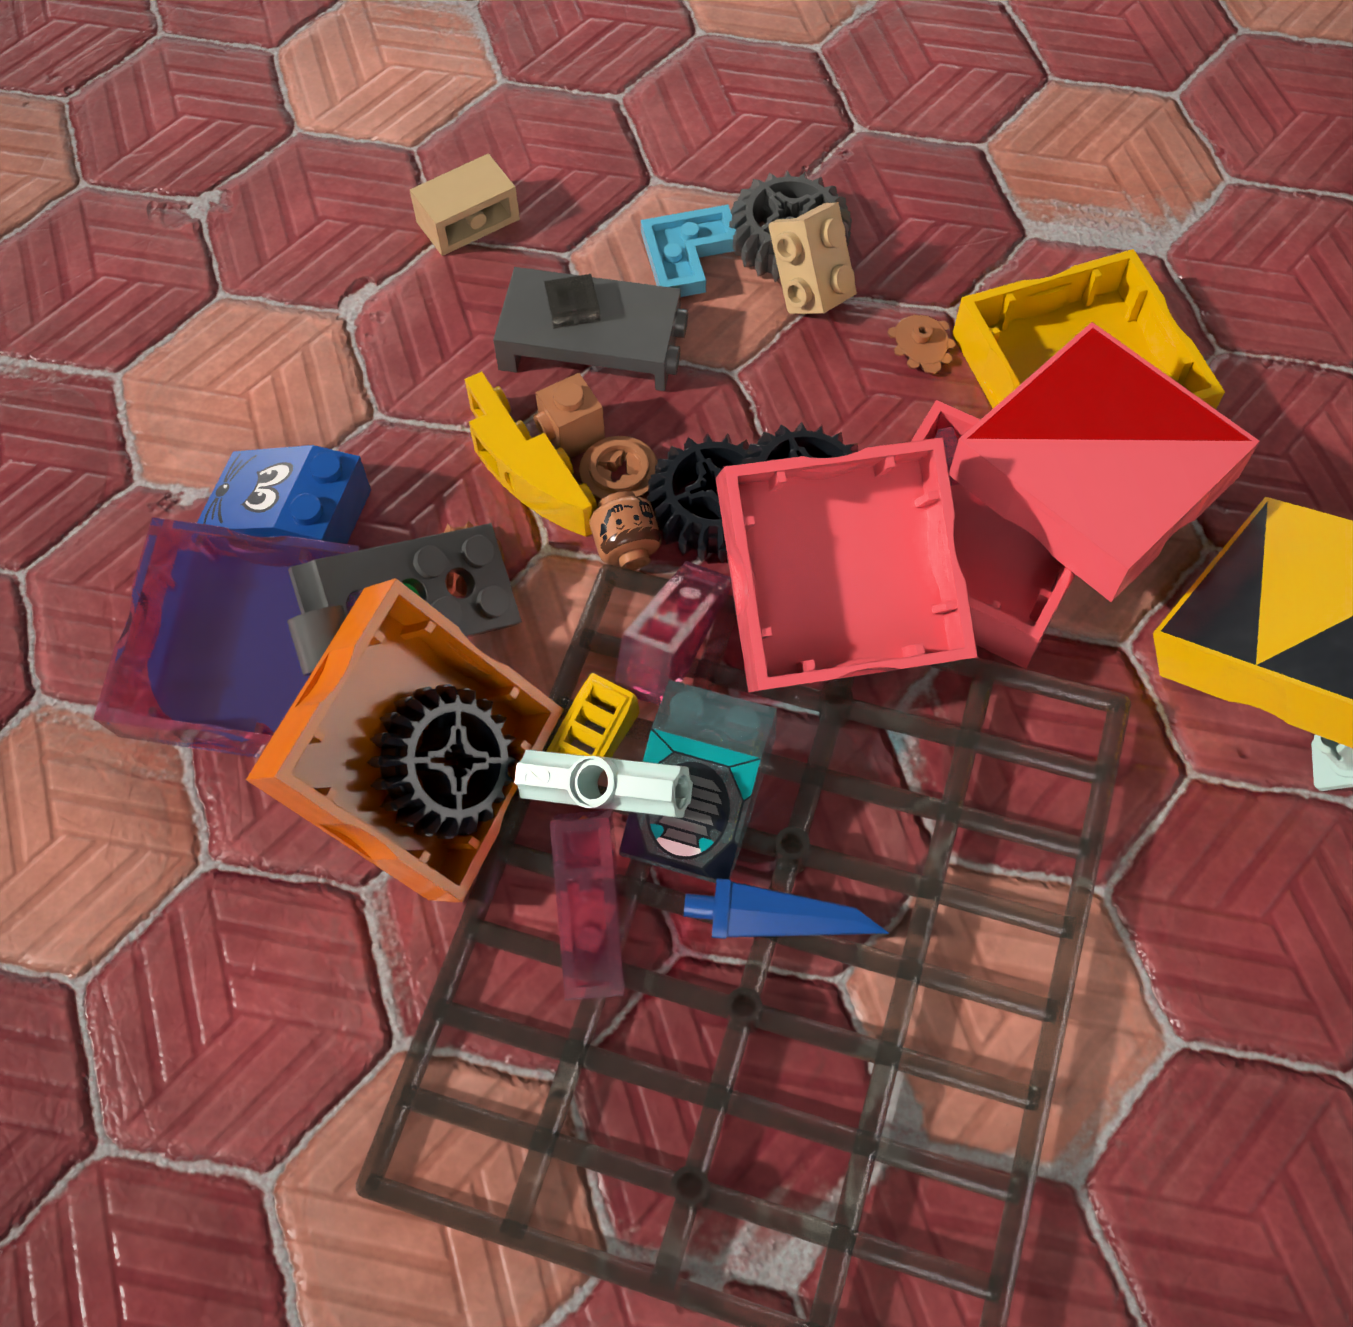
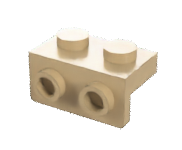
M839 202L824 203L797 218L778 219L769 223L770 236L786 307L790 314L825 313L857 294Z

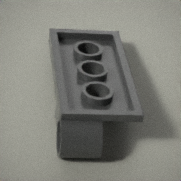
M492 523L320 558L292 566L288 569L301 615L289 619L287 623L303 676L311 675L349 614L346 608L348 596L351 594L360 595L365 587L395 578L402 583L413 586L423 600L457 625L467 638L512 627L522 622ZM448 573H456L465 580L467 585L465 598H456L449 593L445 583Z

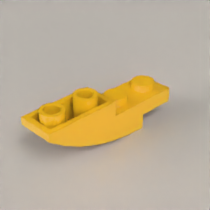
M482 371L464 379L470 409L476 417L469 421L474 450L487 469L503 487L540 516L582 536L587 537L591 535L592 531L589 520L597 509V504L587 484L582 483L578 485L572 476L574 474L573 466L565 450L562 447L555 449L545 433L531 438L523 421L514 422L509 414L511 413V408L505 393L500 386L492 388Z

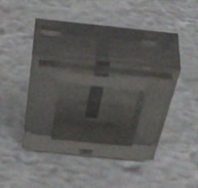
M591 274L544 281L553 329L601 321L600 308Z

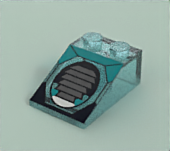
M669 680L650 731L643 762L689 767L690 780L693 782L691 803L687 806L682 818L629 812L619 849L620 856L716 883L717 878L731 880L776 739L777 708Z

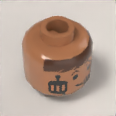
M630 491L617 492L601 499L597 504L598 509L593 512L589 520L601 560L610 565H620L623 571H633L648 565L651 561L650 556L659 549L662 543V537L651 503L642 497H636L635 493Z

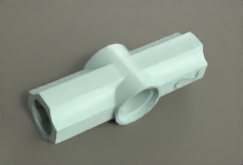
M525 750L523 758L517 763L515 784L518 786L520 798L677 818L684 817L685 810L691 803L693 785L689 776V767L537 750ZM605 770L608 776V787L602 796L598 789V779Z

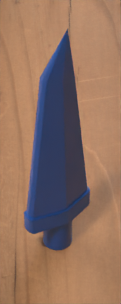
M716 879L715 896L686 894L684 917L713 920L711 938L890 934L855 907L732 882L730 879Z

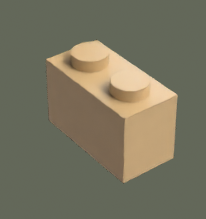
M489 153L410 189L416 222L442 256L520 220L516 187Z

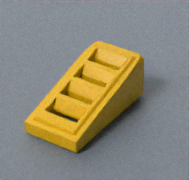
M591 673L578 692L546 752L611 758L640 714L637 696ZM597 704L614 712V715L597 707ZM589 720L605 728L606 730L603 735L584 726L586 721ZM574 739L594 748L593 754L590 755L571 745Z

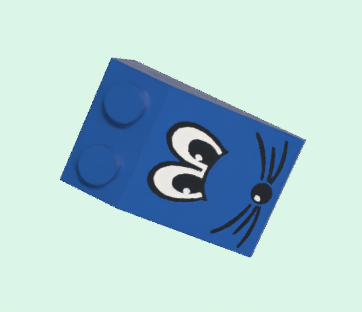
M315 445L233 451L193 529V533L196 537L299 563H307L316 559L343 554L371 492L361 457Z

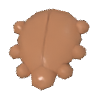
M911 315L901 319L896 327L889 328V337L896 338V343L898 344L894 348L895 355L899 357L906 355L909 358L907 361L909 368L916 369L921 365L925 373L934 375L941 370V363L948 365L952 361V356L946 353L947 349L952 350L956 343L948 338L946 330L949 329V323L946 321H937L926 315Z

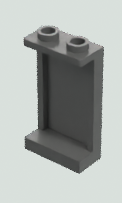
M514 267L493 339L498 370L517 373L521 356L651 373L655 376V390L665 391L668 375H677L680 346H675L677 337L685 338L688 310L681 309V289ZM568 293L573 295L578 316L576 321L573 320Z

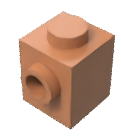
M580 373L535 392L538 413L533 415V419L539 434L545 433L555 449L562 447L569 459L586 452L591 445L605 438L603 407Z

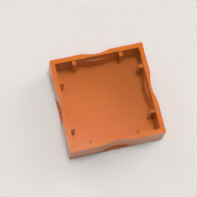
M395 578L363 589L246 780L427 900L463 902L500 832L505 811L518 789V786L515 784L517 763L512 767H508L507 774L514 782L503 786L501 790L506 799L499 803H492L494 818L486 822L478 821L477 832L471 835L457 834L453 839H438L434 834L431 837H422L414 833V826L402 827L395 823L398 810L386 811L380 807L388 794L387 790H375V788L370 786L377 778L382 777L380 768H374L366 763L371 757L381 755V748L376 746L370 739L377 733H388L379 718L383 717L386 713L396 712L394 702H397L401 697H413V692L416 689L424 687L435 689L436 686L451 684L456 687V690L469 688L475 690L476 699L486 698L493 701L491 715L500 714L507 717L501 732L503 735L510 734L516 738L511 745L507 746L508 756L512 755L521 761L525 750H543L564 709L511 667L480 651L469 641L457 625ZM423 732L421 733L419 740L417 742L416 750H418L422 744ZM445 757L431 759L432 763H444V766L458 765L457 760H445ZM417 776V777H418V780H419V782H420V785H421L422 788H423V783H422L421 779L419 778V776Z

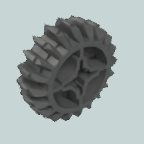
M786 170L784 176L779 178L769 173L765 182L753 179L749 189H741L738 201H734L731 209L732 220L729 222V227L736 229L733 235L735 255L741 256L744 267L755 266L758 277L768 272L772 274L774 282H776L780 276L770 236L769 223L778 219L797 218L824 203L839 202L842 222L845 226L847 246H849L852 219L850 217L851 212L847 210L846 198L838 196L836 186L825 187L822 177L813 181L809 180L806 172L800 177H793ZM764 222L765 225L760 227L759 224Z

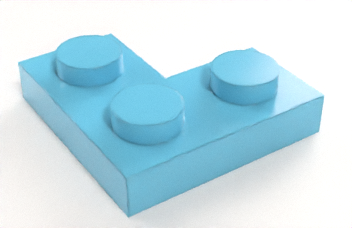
M729 205L641 220V234L657 286L681 289V297L706 293V278L699 258L735 251L733 249V235L736 229L729 227V222L732 220Z

